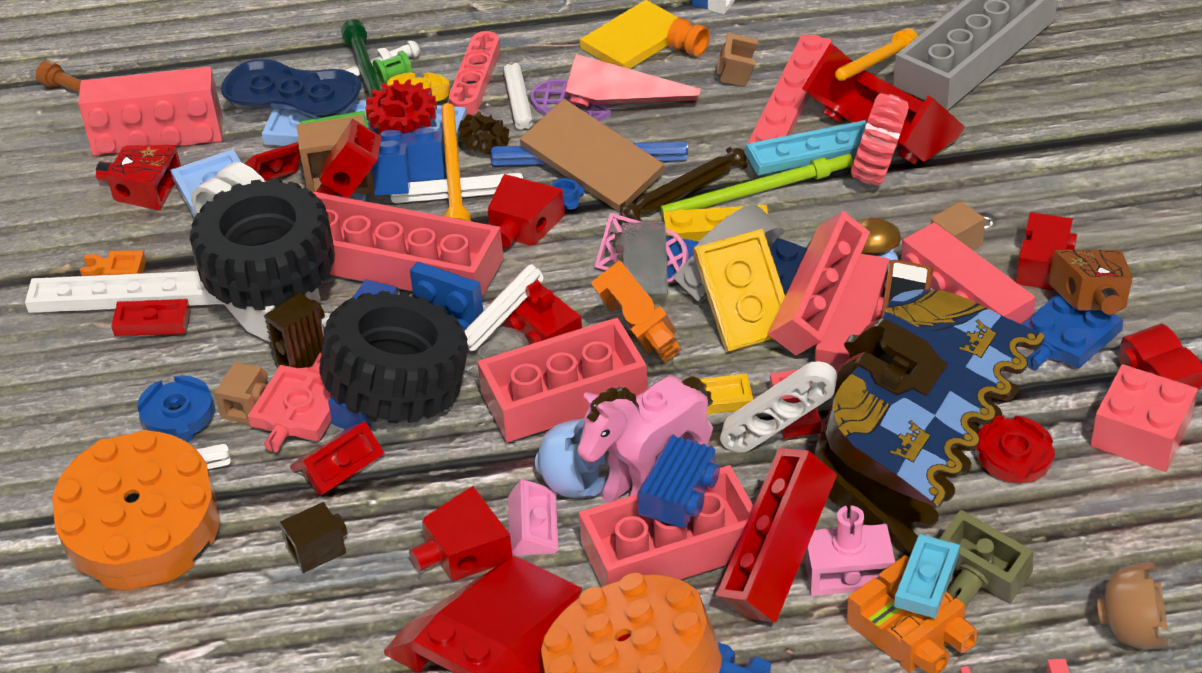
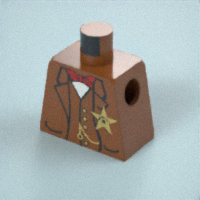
M1054 250L1048 283L1074 309L1102 310L1105 314L1111 315L1126 308L1132 283V274L1121 250Z

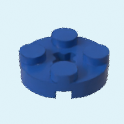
M174 376L175 382L163 385L162 380L153 383L141 394L138 400L137 408L142 429L170 434L186 442L191 441L195 437V433L202 430L215 413L214 400L208 386L202 380L192 376ZM180 405H182V407L179 408V409H177V410H170V409H169V408H177V407H179Z

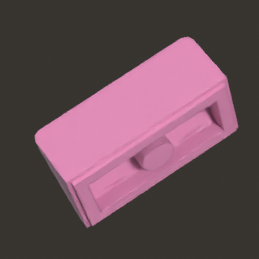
M520 479L508 496V523L513 556L555 554L558 551L556 493L549 487Z

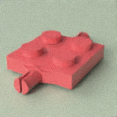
M321 353L318 354L314 364L309 368H293L280 365L249 413L250 427L272 431L264 442V446L272 452L273 449L274 452H278L287 436L319 442L330 424L332 418L328 400L332 395L325 388L321 381L322 377L319 374Z

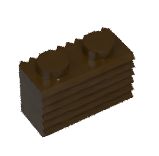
M300 292L263 315L266 319L268 338L271 341L269 343L272 346L274 364L277 368L280 365L293 368L312 367L318 354L322 351L324 337L322 319L325 318L324 310L316 300H310Z

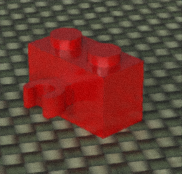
M539 280L526 286L527 298L502 322L509 334L516 335L526 345L582 329L581 315L554 295L552 290L544 287Z

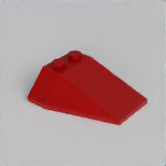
M514 555L409 621L384 649V654L418 673L429 660L454 673H545L541 652L544 637L559 615L579 599L582 587Z

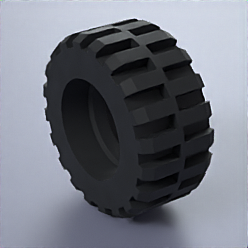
M261 179L251 180V183L241 185V183L233 185L231 190L227 192L222 190L215 194L212 202L207 201L201 207L200 213L196 214L191 224L190 242L200 281L209 294L227 305L232 302V305L236 308L246 310L247 307H253L255 310H265L267 306L274 305L276 308L300 292L303 295L308 291L312 293L320 286L321 280L324 281L334 263V243L324 203L306 187L302 189L299 184L291 181L286 184L280 179H270V182H262ZM271 242L264 245H257L260 243Z
M379 291L376 295H372L370 292L364 293L357 299L352 297L343 302L341 306L339 305L330 314L329 319L326 321L319 374L322 377L321 381L327 391L331 392L332 397L339 404L345 403L347 409L355 414L361 412L366 414V418L376 421L377 418L387 419V423H398L400 420H407L408 423L418 422L422 417L429 419L439 414L440 411L443 412L458 397L468 353V338L459 321L453 315H448L447 310L439 304L436 306L432 305L428 299L423 297L417 299L410 297L408 293L402 292L399 295L390 294V291Z

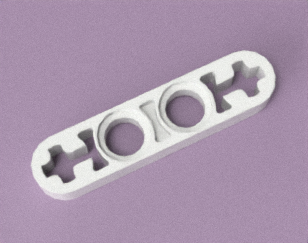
M819 361L804 365L724 420L720 440L722 445L733 452H747L821 405L834 395L837 380L836 370L831 365ZM791 395L799 398L801 402L789 403L781 397ZM766 413L771 415L774 419L768 421L759 419L755 414Z

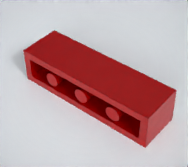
M778 448L716 593L719 599L745 618L771 623L777 622L837 477L833 470L810 451Z

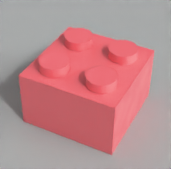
M1122 364L1096 413L1090 446L1167 472L1191 422L1198 388Z

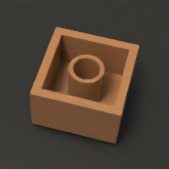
M364 115L296 125L307 189L312 192L317 191L322 184L319 178L324 161L352 118L365 126ZM372 168L353 193L375 192Z

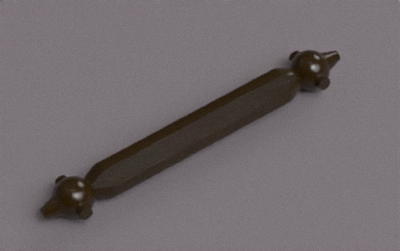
M728 147L726 149L727 156L716 157L640 197L635 204L621 203L619 216L642 221L640 219L641 215H650L660 210V206L673 203L728 174L732 167H742L745 169L747 167L745 149H732ZM617 219L619 223L626 222L631 224V222Z

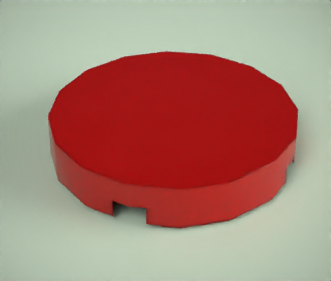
M1005 415L996 416L991 424L981 427L978 432L980 441L975 449V454L980 465L991 475L1003 481L1021 484L1034 482L1047 474L1055 457V449L1052 446L1053 439L1050 433L1039 423L1027 417L1015 415L1014 419H1004Z

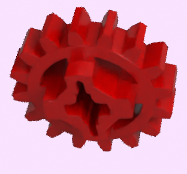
M407 79L404 84H400L398 80H394L393 84L389 86L383 83L381 84V91L373 89L371 91L372 97L366 98L367 106L365 111L367 121H370L372 129L378 128L380 135L388 130H399L404 134L420 129L421 126L430 127V119H436L437 117L436 97L432 96V89H424L422 82L414 86L411 84V79Z

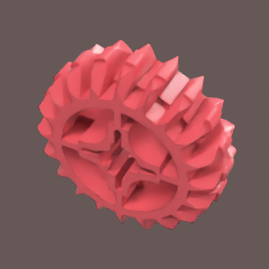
M881 93L875 99L851 168L852 177L860 180L862 183L879 186L884 181L909 109L908 102L899 99L900 97Z

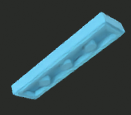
M864 120L748 143L745 146L744 153L757 175L806 166L810 164L811 160L825 157L827 160L849 153L851 156H856L867 122Z

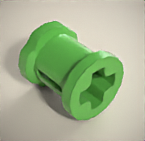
M403 50L398 51L394 57L382 61L375 59L372 62L380 85L383 83L387 84L391 77L398 74L413 73L410 60Z

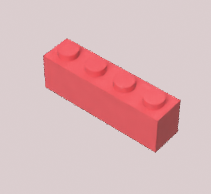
M844 211L818 226L768 332L769 336L794 355H798L822 341L870 234V231Z
M935 222L902 240L901 261L931 266L933 268L931 283L933 290H942L960 295L1020 324L1034 314L1036 300L1034 295Z
M860 254L825 335L816 346L815 362L819 361L831 365L838 374L844 363L849 360L850 353L844 347L848 337L853 334L859 335L867 325L877 319H881L890 258Z

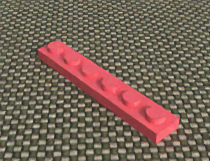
M801 35L748 143L792 134L810 96L802 87L828 45L832 44V39L822 38L818 35Z

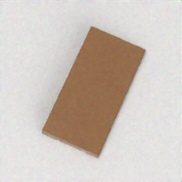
M566 99L560 101L520 138L521 147L567 178L576 181L579 186L618 212H621V203H632L665 171L664 163Z

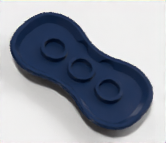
M255 59L239 64L226 76L221 86V94L232 105L241 109L281 108L317 119L345 114L355 102L362 84L357 75L342 69L300 70L274 60Z

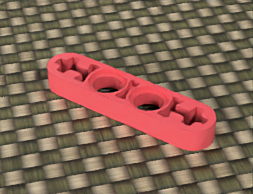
M482 31L473 35L450 91V104L455 107H466L467 114L473 115L479 110L500 54L499 37L496 33ZM473 81L476 82V83H473V84H466L467 82H473Z

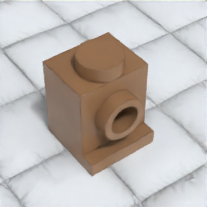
M239 362L233 363L215 391L221 419L250 425L248 415L267 386L265 382L268 379V375L264 369L256 365Z

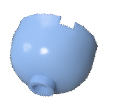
M585 418L569 420L551 428L546 432L539 446V452L535 457L536 470L539 475H542L545 483L553 492L568 498L594 497L601 492L605 484L606 476L600 478L598 476L600 472L599 465L606 464V454L604 453L600 459L594 462H587L578 454L577 449L582 437Z

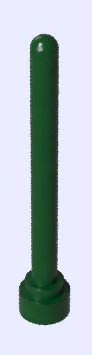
M350 19L342 25L341 35L344 42L353 47L369 95L372 97L371 91L373 89L381 91L364 44L367 39V32L361 21Z

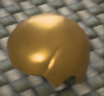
M867 218L858 222L870 231L861 254L887 252L900 245V231L893 223L881 218Z

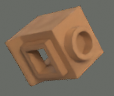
M727 32L726 43L723 44L718 58L716 74H720L719 81L746 87L755 66L756 60L751 58L758 45V39Z

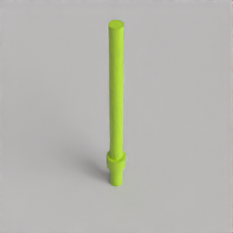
M850 153L827 160L825 157L811 160L810 164L662 205L660 206V213L664 219V211L702 209L809 178H814L815 180L829 177L831 172L852 167L853 158Z

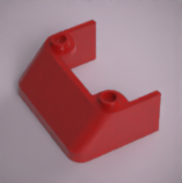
M831 43L802 87L806 93L825 107L822 113L836 122H840L842 118L851 123L864 120L868 122L875 99L881 93L892 94L900 97L899 99L907 101L909 109L895 148L900 150L898 155L913 165L918 160L925 163L956 141L965 128L934 98L927 96L923 102L865 70L844 81L837 80L835 77L836 70L852 62V60Z

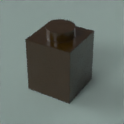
M324 502L280 521L286 548L302 573L346 554L343 539L344 536L348 535L346 525L342 517L338 513L333 515Z

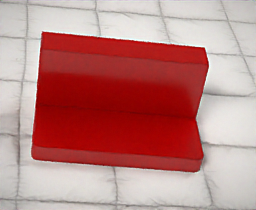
M363 421L348 427L289 466L293 472L302 469L317 495H322L385 453L367 423Z

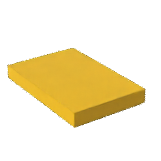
M644 0L580 39V48L603 62L631 69L668 46V30L673 21L679 17L648 0Z
M763 229L695 247L692 251L725 352L729 353L774 340L768 335V332L782 305L785 294Z

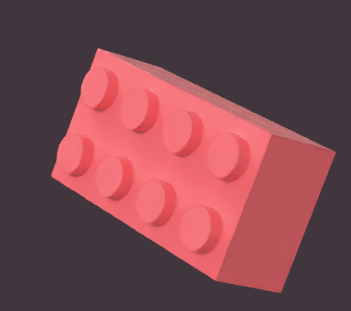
M212 67L81 81L78 105L93 156L119 153L122 147L130 145L185 146L222 142L223 116Z
M618 317L477 361L481 393L506 443L551 429L569 420L585 418L589 407L588 402L584 398L586 392L599 395L611 387L617 389L620 386L628 388L630 392L637 396L648 389L647 365Z
M728 465L720 468L715 487L706 488L701 513L698 517H691L685 529L639 515L638 494L580 511L581 544L601 586L620 581L630 573L665 575L682 580L728 565L754 507L732 467Z

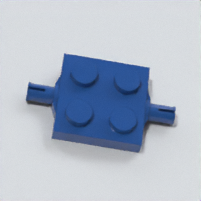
M1058 293L1022 323V325L1041 332L1045 337L1041 346L1026 357L1028 361L1027 366L1030 369L1033 367V370H1037L1047 359L1063 361L1079 369L1123 330V319L1114 314H1105L1102 310L1074 309Z

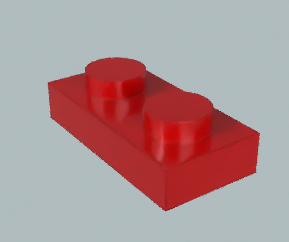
M188 299L119 301L116 304L111 324L114 336L185 334L190 314V305Z

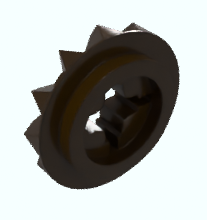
M479 111L475 116L467 114L464 120L460 121L458 127L460 140L468 148L478 153L491 154V149L494 146H507L510 140L508 138L509 129L503 127V120L492 119V114L488 117L483 116Z

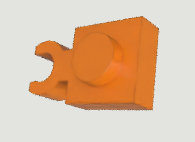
M144 250L110 251L108 258H102L97 254H88L84 256L86 267H81L80 272L81 276L143 274L147 260Z

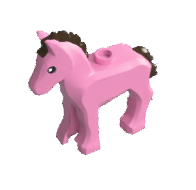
M675 376L663 377L637 396L630 392L628 388L620 386L617 389L611 387L599 395L591 392L584 394L589 407L585 415L584 429L577 450L579 456L587 462H594L600 459L608 450L610 470L601 493L602 500L606 503L619 500V497L630 488H632L630 496L638 494L641 485L671 435L674 434L677 438L682 437L684 440L690 439L692 442L697 441L700 445L704 443L708 447L713 426L708 420L707 408L712 404L713 400L711 399L712 393L706 391L707 385L700 378L692 376L682 380Z

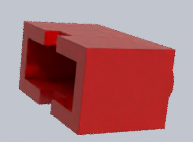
M1035 212L1029 213L1025 231L1026 239H1023L1019 255L1017 284L1056 291L1048 283L1054 250H1075L1078 234L1071 233L1073 218Z

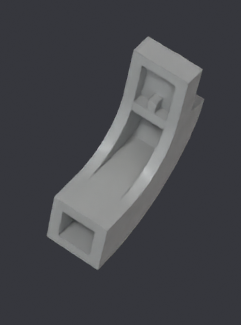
M748 205L721 221L695 247L763 229L770 248L785 230L760 207ZM693 254L673 278L697 301L702 303L707 294Z

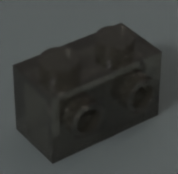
M665 221L622 223V232H615L616 253H623L624 266L649 296L668 295Z

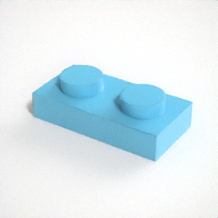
M919 534L896 592L894 607L936 619L959 558L960 545Z

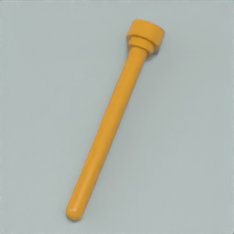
M904 28L896 32L892 36L890 43L838 68L835 72L836 79L844 81L897 54L916 39L918 34L910 28Z
M446 103L442 106L441 113L449 207L443 216L471 221L470 212L463 206L455 110L452 104Z

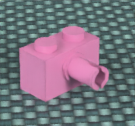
M847 506L839 509L837 513L838 528L814 530L804 554L811 596L855 592L874 577L879 580V574L895 563L887 524L863 525V511L858 507L851 506L850 518H847Z

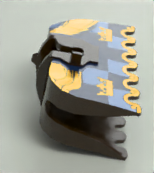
M912 290L893 297L882 319H877L867 325L859 335H850L844 343V347L850 353L849 360L844 363L837 374L833 402L814 450V455L837 474L828 498L841 508L847 506L848 513L851 511V506L860 508L864 513L863 523L866 525L887 524L891 544L910 557L918 535L912 531L911 526L934 527L939 518L935 508L940 507L943 502L951 500L955 494L954 484L946 477L956 478L969 472L972 463L961 449L973 451L978 447L980 441L978 432L980 429L977 427V423L988 425L994 421L996 416H1002L1001 409L993 403L992 399L997 398L1011 401L1019 391L1018 385L1008 381L1002 376L1001 372L1023 373L1027 368L1028 361L1017 350V347H1024L1030 350L1037 349L1045 339L1044 334L1008 319L970 299L942 290Z

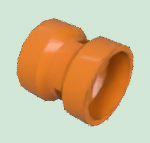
M681 17L673 21L667 34V43L670 47L677 50L685 49L686 53L695 57H699L704 53L710 40L709 28L700 24L693 26L691 21Z

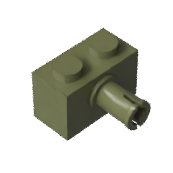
M961 509L940 537V540L960 545L959 558L954 569L959 575L947 592L953 599L957 598L966 605L965 609L980 588H985L1011 604L1033 572V550Z

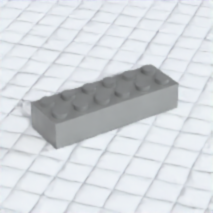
M963 0L895 55L894 86L923 100L930 96L948 110L1055 20L1057 0Z

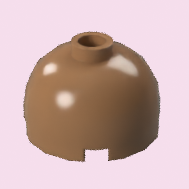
M1154 561L1123 567L1114 573L1107 582L1105 598L1097 599L1101 624H1109L1115 638L1122 644L1135 649L1168 647V639L1159 638V627L1168 630L1161 583H1154L1153 578L1149 574L1158 572Z

